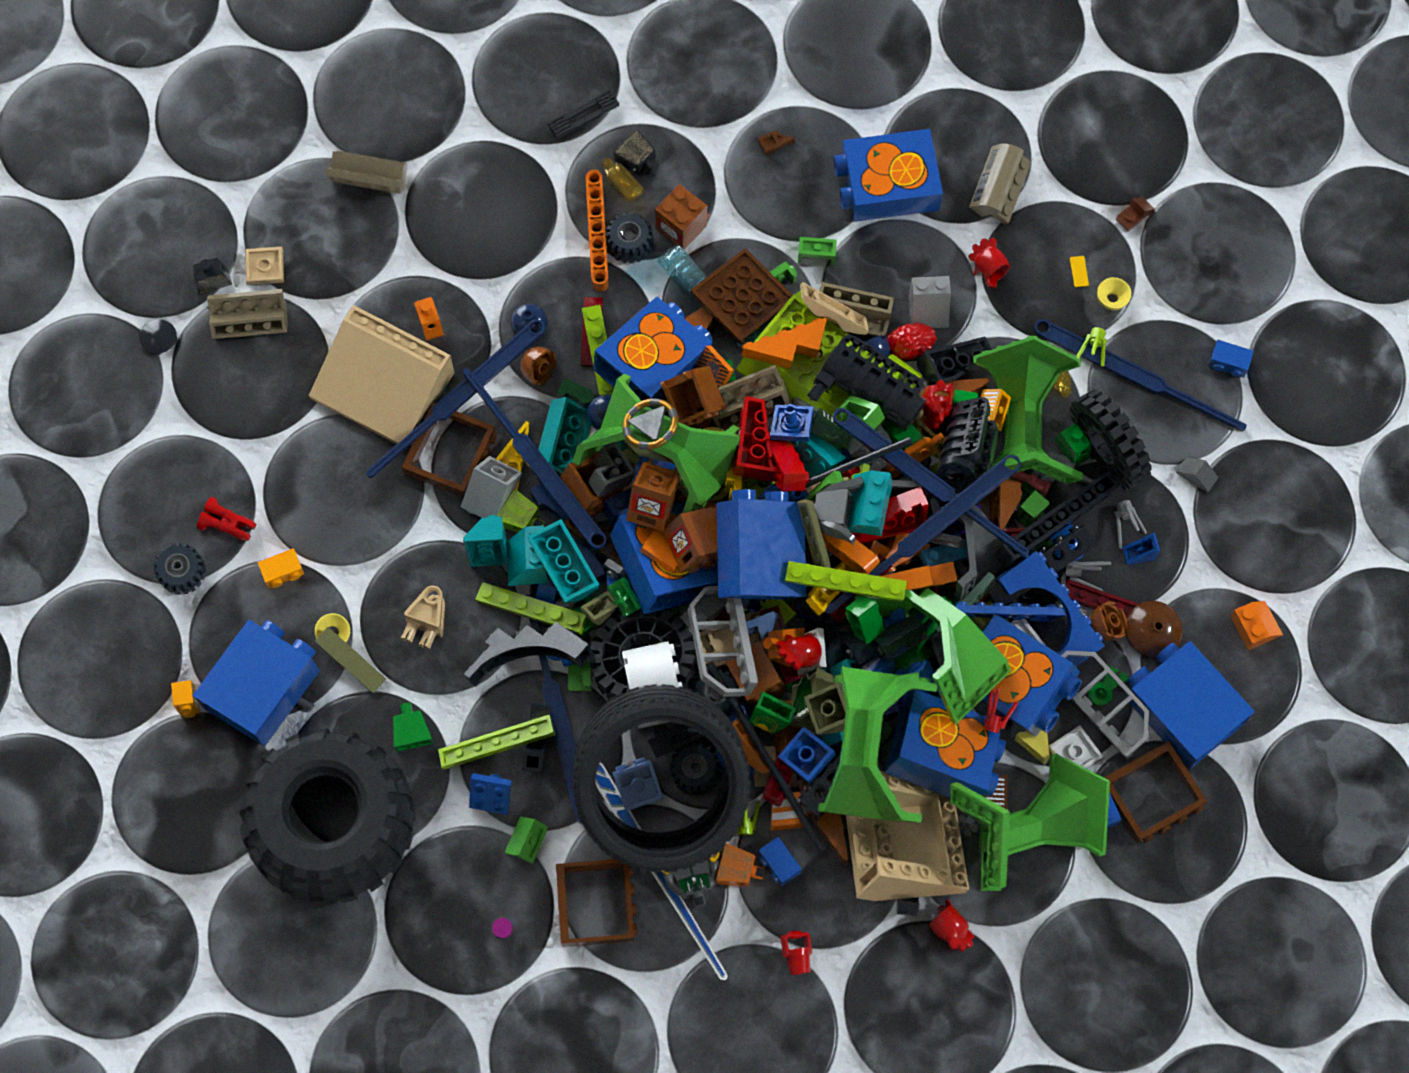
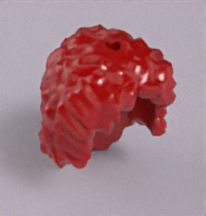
M919 322L915 324L906 323L897 327L887 335L890 355L893 354L902 361L921 357L926 350H931V346H934V342L937 340L935 330L931 326L924 323L920 324Z

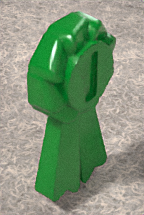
M1110 666L1109 668L1117 675L1119 669H1114ZM1125 671L1117 676L1123 683H1126L1130 678L1126 676ZM1107 674L1103 682H1098L1088 691L1089 700L1096 706L1107 705L1112 698V690L1119 687V685Z

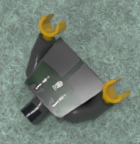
M719 852L713 854L709 861L707 859L701 864H695L696 866L689 867L685 870L678 869L677 872L665 873V871H662L667 887L676 895L682 896L683 899L692 898L695 908L705 906L704 894L710 893L711 888L716 885L719 871V860L717 859Z

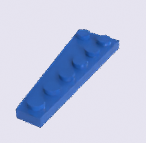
M956 602L954 605L968 617L992 618L996 614L1003 619L1013 616V620L1029 618V621L1052 622L1066 615V608L1058 607L1057 604H1049L1046 607H1040V604H1029L1026 607L1022 606L1021 603H1013L1010 606H1004V603H993L992 606L985 605V602H977L974 605H967V602Z

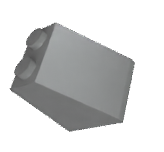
M949 276L912 278L908 296L911 324L919 322L920 324L924 323L931 326L933 330L948 329L951 299Z
M489 456L473 469L461 507L466 509L468 513L475 514L481 518H487L489 515H498L516 488L522 472Z

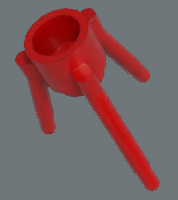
M993 688L989 692L984 729L999 733L1000 728L1005 729L1006 723L1017 707L1018 702H1014L1003 721H1001L1002 717L995 714L1000 688L996 689L994 700Z

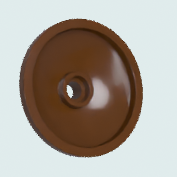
M1146 601L1134 607L1127 616L1128 629L1125 630L1126 637L1131 647L1139 654L1148 658H1156L1171 643L1174 642L1177 647L1179 646L1183 634L1182 623L1178 614L1169 605L1159 601ZM1155 624L1160 625V630L1156 629Z

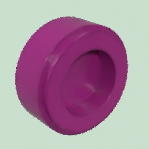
M498 918L492 925V931L497 938L506 939L512 934L513 926L508 919Z

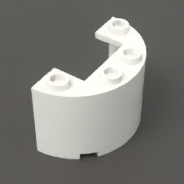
M669 641L622 651L630 690L635 687L644 688V685L657 684V686L666 684L675 685L677 688L679 686L682 687V682L677 683L676 675L680 673L677 662L673 663L672 656H675L673 644H669ZM670 721L648 722L638 725V728L650 727Z

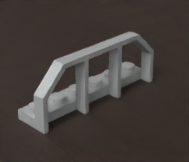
M706 586L688 607L701 680L723 697L750 696L758 683L742 600L726 598V611L730 614V621L697 622L694 607L704 595L718 594V586ZM730 629L734 634L733 646L737 649V652L703 654L699 630ZM737 660V665L741 669L740 681L741 684H744V688L727 689L707 674L705 662Z
M1066 651L1061 655L1062 657H1093L1105 669L1079 693L1077 691L1072 700L1128 760L1133 755V752L1148 740L1149 710L1095 652ZM1109 674L1129 696L1104 717L1099 710L1095 712L1090 707L1093 704L1086 696L1083 698L1082 696ZM1132 700L1144 712L1143 738L1134 746H1131L1126 740L1122 742L1117 736L1120 733L1113 725L1109 727L1106 724Z

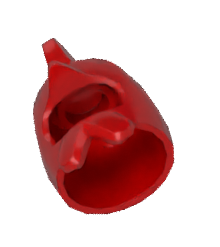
M984 238L980 241V245L974 244L972 246L973 253L969 254L968 257L975 265L973 275L975 276L982 272L986 285L995 288L997 281L1010 269V264L1005 255L996 248V239L990 238L988 241Z
M939 380L935 385L927 386L924 389L922 397L927 401L922 410L926 416L924 426H926L927 430H937L943 419L949 416L953 402L954 385L952 383L946 386L943 380ZM938 391H943L948 393L949 395L936 396L935 393Z
M812 633L806 634L803 637H793L787 634L785 635L786 641H777L776 647L779 649L777 654L785 658V663L792 665L796 670L811 667L821 659V644Z
M945 900V906L938 907L939 915L929 924L931 930L940 939L947 942L952 950L957 948L959 951H964L966 948H971L973 946L972 939L974 934L968 930V923L952 905L950 900Z

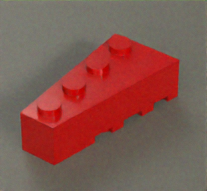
M745 396L741 407L740 430L738 433L740 439L735 453L733 475L771 482L775 469L772 462L773 455L770 448V435L767 427L768 421L764 399Z
M770 439V448L773 455L772 462L775 469L771 481L775 482V485L781 491H805L806 483L809 481V474L805 471L804 464L800 461L798 453L795 452L794 445L790 441Z
M918 487L889 498L882 536L851 533L858 542L865 543L913 532L927 520L928 502L922 488Z

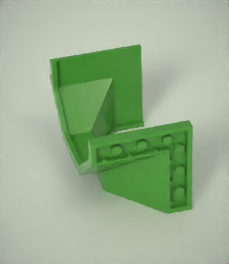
M1027 336L1026 339L1012 341L1011 344L997 346L996 349L983 351L981 354L973 356V363L987 369L991 373L997 388L1002 389L1011 397L1005 417V446L993 462L992 467L1006 456L1015 455L1020 459L1021 463L1017 472L1032 468L1065 484L1081 481L1082 472L1051 459L1042 448V403L1059 375L1065 371L1081 367V359L1061 350V348L1051 345L1049 342L1039 339L1037 336ZM1009 458L1006 460L1005 466L1009 470H1014L1017 468L1018 462L1013 458Z
M623 374L617 379L601 429L577 446L572 463L580 465L594 455L595 451L600 450V448L609 443L625 439L622 431L624 417L633 405L641 402L639 397L629 387L631 376ZM648 407L642 408L634 417L649 412L652 409ZM665 415L658 439L662 438L671 425V419ZM678 422L674 436L666 444L651 449L670 458L675 463L689 492L683 513L699 510L701 507L704 508L706 503L711 501L721 491L740 439V435H738L739 427L732 425L725 432L691 428ZM630 424L632 436L636 440L653 442L652 439Z
M929 588L915 591L905 590L903 602L867 596L878 603V611L882 617H889L892 611L902 608L907 617L915 615L920 611L941 626L945 662L932 675V678L937 683L938 692L953 723L957 724L1011 672L1008 660L965 613ZM862 595L854 596V599L856 600ZM846 611V612H845V615H846V617H847V619H848V621H849V624H850V626H851V623H850V620H849V617H848V614H847V611Z
M842 667L841 674L834 677V683H842L846 703L841 759L826 801L819 803L818 811L893 822L921 823L922 814L905 812L877 767L883 713L907 691L926 690L936 692L937 683H930L931 679L919 678V673L894 675Z
M1057 753L1050 755L1048 781L1024 810L1010 813L1007 809L958 782L952 783L950 786V803L989 831L986 881L999 889L1006 887L1008 855L1049 844L1077 846L1085 848L1099 857L1106 855L1110 781Z

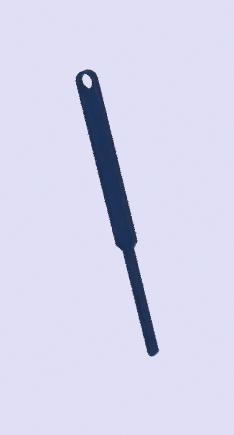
M1045 319L1038 320L1034 325V332L1037 336L1076 355L1085 342L1084 338ZM1037 325H1047L1048 331L1044 333L1039 332ZM1089 342L1081 357L1102 367L1101 347H1097L1095 354L1091 355L1093 346ZM1105 349V365L1102 368L1154 394L1164 393L1241 432L1247 428L1245 423L1167 385L1164 378Z
M541 320L531 321L472 372L480 384L484 387L545 333L544 323ZM539 324L543 328L539 333H533L531 327ZM464 379L433 406L432 414L369 468L366 471L367 477L373 478L437 421H445L477 392L467 379Z
M464 369V377L513 438V448L590 547L595 550L603 549L606 545V536L530 438L516 430L470 369ZM595 536H600L604 539V542L601 545H594L591 540Z
M839 408L834 412V423L872 452L893 444L847 409ZM845 413L848 419L840 422L836 419V415ZM899 449L881 457L942 504H948L956 497L953 487L903 450ZM971 508L965 513V515L1024 558L1028 557L1029 550L976 510Z
M1008 455L901 540L898 543L897 551L868 575L879 576L900 558H910L1016 473L1020 468V459L1015 455ZM1009 458L1015 459L1018 462L1017 468L1014 470L1007 469L1005 466L1006 460ZM845 592L825 609L826 613L832 614L856 594Z
M529 619L531 628L541 634L538 622ZM539 655L545 679L541 688L546 705H552L551 717L556 734L554 737L575 818L582 824L578 818L573 793L575 742L559 683L552 679L547 656Z

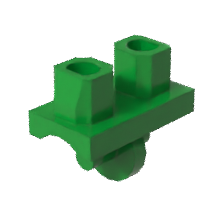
M624 577L607 586L615 600L613 604L615 606L618 605L624 617L642 608L630 588V583Z

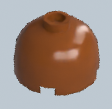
M544 347L530 348L521 358L520 370L522 375L533 384L542 385L546 383L552 376V374H549L552 368H556V355Z
M1111 601L1097 606L1090 615L1091 628L1094 632L1100 633L1104 641L1120 639L1126 635L1124 631L1128 629L1124 611L1121 608L1117 609L1114 606L1116 603Z

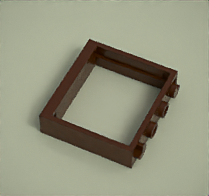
M432 403L425 420L432 414L433 406L437 403ZM455 411L449 419L486 433L462 484L460 485L415 467L436 423L413 442L401 468L403 474L464 498L473 469L489 457V448L491 444H495L498 434H496L495 426Z
M1169 741L1104 777L1110 781V794L1121 820L1137 844L1150 842L1154 839L1153 835L1158 832L1161 834L1166 833L1171 829L1170 826L1177 823L1179 825L1188 819L1187 816L1192 813L1194 815L1199 814L1205 809L1204 806L1208 802ZM1167 755L1196 802L1142 832L1113 784Z
M614 859L556 864L562 947L634 942V936L638 935L637 923L633 924V916L636 915V903L631 902V896H635L634 883L630 884L633 868L629 867L626 863L623 865ZM623 869L628 934L569 939L565 873Z

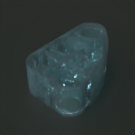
M678 245L671 247L658 259V263L664 271L688 293L706 278V275L685 250Z

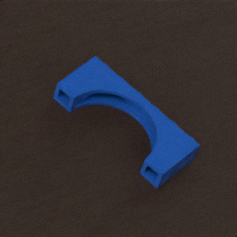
M1031 551L1028 557H1023L995 578L1008 595L1024 588H1042L1053 594L1060 601L1063 608H1066L1067 634L1062 646L1056 652L1059 655L1066 651L1096 653L1104 647L1102 643L1103 637L1091 628V620L1086 615L1083 616L1079 611L1081 609L1080 605L1075 599L1071 600L1068 596L1069 590L1063 583L1060 584L1056 579L1058 577L1057 573L1053 568H1048L1045 564L1047 560L1041 552ZM1068 656L1066 659L1077 667L1089 657Z

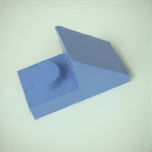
M770 612L747 621L748 635L757 633L758 629L761 639L764 640L768 637V633L773 631L779 618L778 613Z

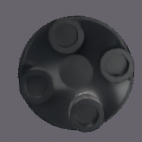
M162 319L152 320L145 324L139 335L142 347L156 356L171 349L178 340L175 327L170 322Z

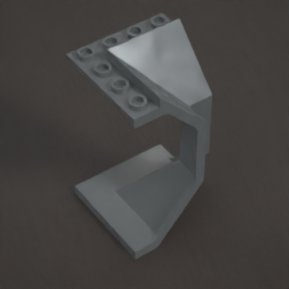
M902 475L898 480H892L890 498L920 486L905 475ZM922 489L924 495H930L928 492ZM934 498L942 507L946 505ZM976 505L972 507L974 510H976L978 513H980L982 516L988 519L986 515ZM965 514L958 518L957 521L965 527L967 573L957 582L953 606L956 602H961L989 572L993 576H999L1006 570L994 556L1004 543Z

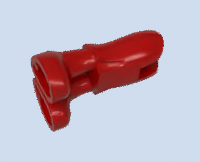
M211 496L204 506L205 512L202 511L199 516L196 529L205 531L208 527H212L239 540L249 541L251 535L241 530L243 526L254 530L257 524L249 518L232 512L230 509L223 508L219 505L218 500ZM210 514H215L223 518L222 520H219L211 516Z

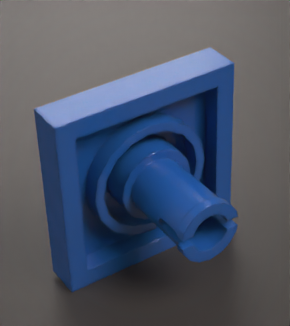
M775 405L770 439L809 442L814 414L813 406Z
M472 773L469 808L508 815L512 780L501 779V776L498 774L485 776Z

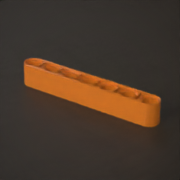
M590 170L586 174L591 280L593 289L597 292H603L608 288L609 284L603 182L599 171ZM593 196L599 197L597 199H592ZM596 212H597V213H600V214L597 215V216L592 215L593 213H596ZM600 229L601 231L594 232L593 230ZM597 245L602 246L599 249L594 248ZM597 262L603 263L602 265H595ZM597 279H603L604 281H603V282H597L596 280H597Z

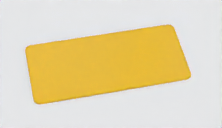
M1070 257L1074 286H1089L1085 257Z

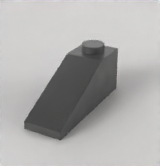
M708 594L703 597L694 607L697 622L712 621L726 608L727 599L718 598V594ZM687 610L680 618L691 630Z

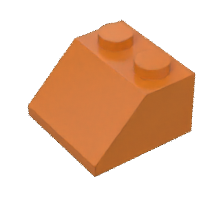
M1265 601L1251 602L1235 609L1230 616L1247 650L1283 635Z

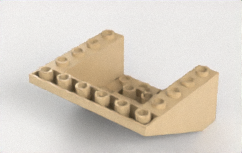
M353 305L341 323L311 389L309 398L398 444L425 420L432 403L437 402L454 375L451 356Z
M881 772L901 808L905 812L922 814L921 823L893 822L846 815L857 898L880 901L966 893L969 890L957 811L956 807L950 803V798Z

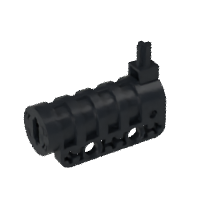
M850 334L845 335L830 354L815 377L814 387L807 395L811 401L817 402L823 392L828 393L834 385L847 392L848 395L878 404L885 419L890 420L905 432L912 426L927 401L919 395L923 387V382L919 377ZM849 342L853 343L849 347L846 346V344ZM868 351L871 357L865 359L860 355V352ZM883 362L885 365L880 368L878 365ZM900 372L903 378L896 379L892 373ZM914 383L917 384V386L914 387V389L910 387Z
M985 397L955 403L951 408L949 416L943 419L937 430H927L924 423L922 424L923 433L939 431L945 438L942 443L936 476L953 487L956 494L963 492L989 471L993 465L999 430L995 421L988 420L991 407L988 399Z

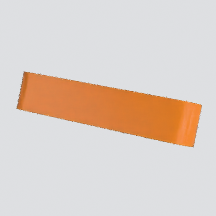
M822 532L826 549L857 573L869 574L880 563L876 554L857 540L852 545Z

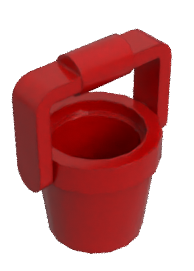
M797 930L781 935L782 954L787 960L790 975L810 973L812 947L809 933ZM803 937L804 948L789 950L787 938L800 939Z

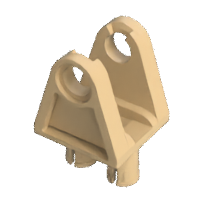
M432 585L425 588L405 611L404 616L407 625L401 636L403 641L406 642L408 640V643H412L416 631L419 629L425 631L419 646L422 648L426 646V649L430 650L435 636L442 638L445 601L439 587ZM432 591L438 593V595L433 594L428 597V594Z

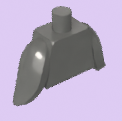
M862 476L827 486L822 492L816 494V501L814 503L821 531L828 536L846 541L852 545L856 538L848 530L852 502L851 494L857 492L863 486Z

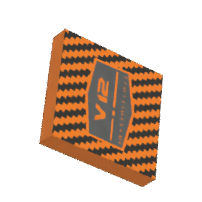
M711 345L705 347L695 367L696 369L710 366L718 387L727 384L734 371Z

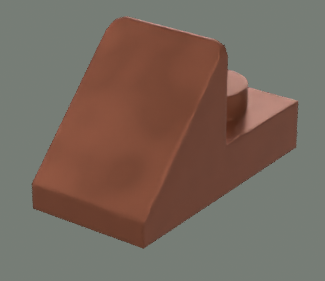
M1143 197L1133 198L1130 206L1116 217V220L1129 232L1155 211V208Z

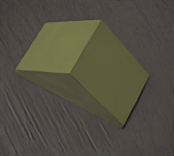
M607 591L581 606L580 609L593 623L600 626L619 607L613 604L615 600Z

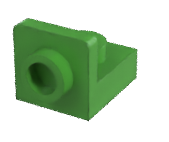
M786 261L770 271L780 283L786 277L792 284L796 282L797 272Z

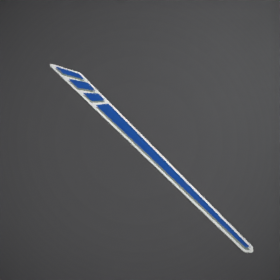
M600 763L595 780L598 790L616 817L630 826L641 829L631 811H625L617 787L604 765ZM662 871L660 873L652 872L721 980H726L727 973L682 897L676 895L667 887Z

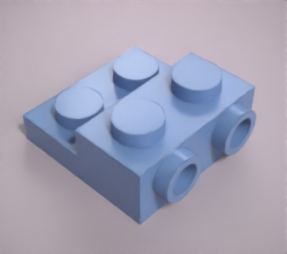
M645 757L634 761L635 765L627 767L626 764L615 767L616 771L612 772L625 811L663 799L650 759L646 760Z

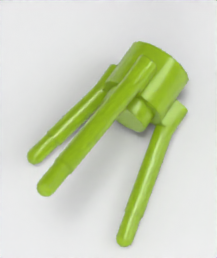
M1098 327L1092 328L1091 333L1087 334L1085 342L1076 357H1081L1089 342L1093 346L1091 355H1094L1097 347L1101 346V366L1103 367L1105 365V345L1107 342L1105 339L1106 331Z
M760 801L756 803L752 822L751 818H747V806V810L744 812V819L740 827L736 828L737 835L751 836L753 831H756Z

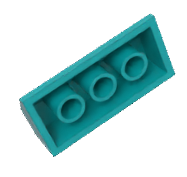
M567 397L551 400L538 449L559 477H561L568 464L572 463L577 446L587 439L590 428L587 415L588 409Z
M489 515L487 518H481L463 537L470 567L507 565V538L502 517Z
M562 519L527 536L564 603L579 601L598 592L599 583Z

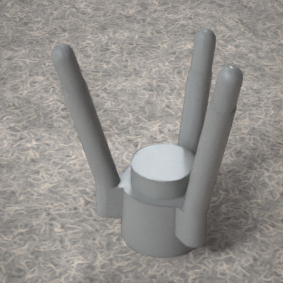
M1130 500L1118 503L1116 505L1117 511L1114 512L1119 549H1122L1121 517L1123 520L1131 519L1136 531L1141 529L1144 534L1147 533Z
M1073 561L1067 565L1066 576L1070 577L1072 581L1103 591L1095 585L1078 579L1077 576L1081 577L1082 570L1100 571L1102 568L1097 566L1111 565V562Z

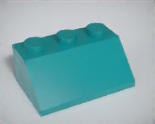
M870 470L854 475L853 479L862 476L864 484L857 492L851 494L852 502L848 530L855 533L882 536L893 484L891 474Z
M544 525L524 527L507 541L508 586L547 583V572L527 536L543 529Z

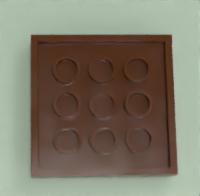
M746 248L690 290V294L739 344L743 343L771 321L793 296Z

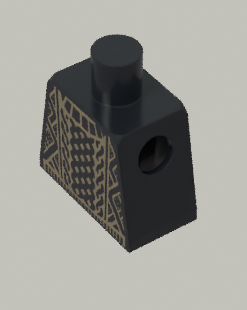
M637 129L614 152V161L636 174H640L645 168L654 173L659 167V164L654 161L656 158L655 148Z
M219 258L204 259L201 263L193 265V278L199 295L232 285L228 268Z

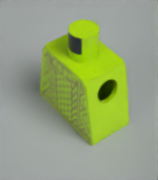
M514 489L497 515L502 517L504 528L517 533L524 527L542 526L545 524L544 521L537 518L539 508L516 489Z

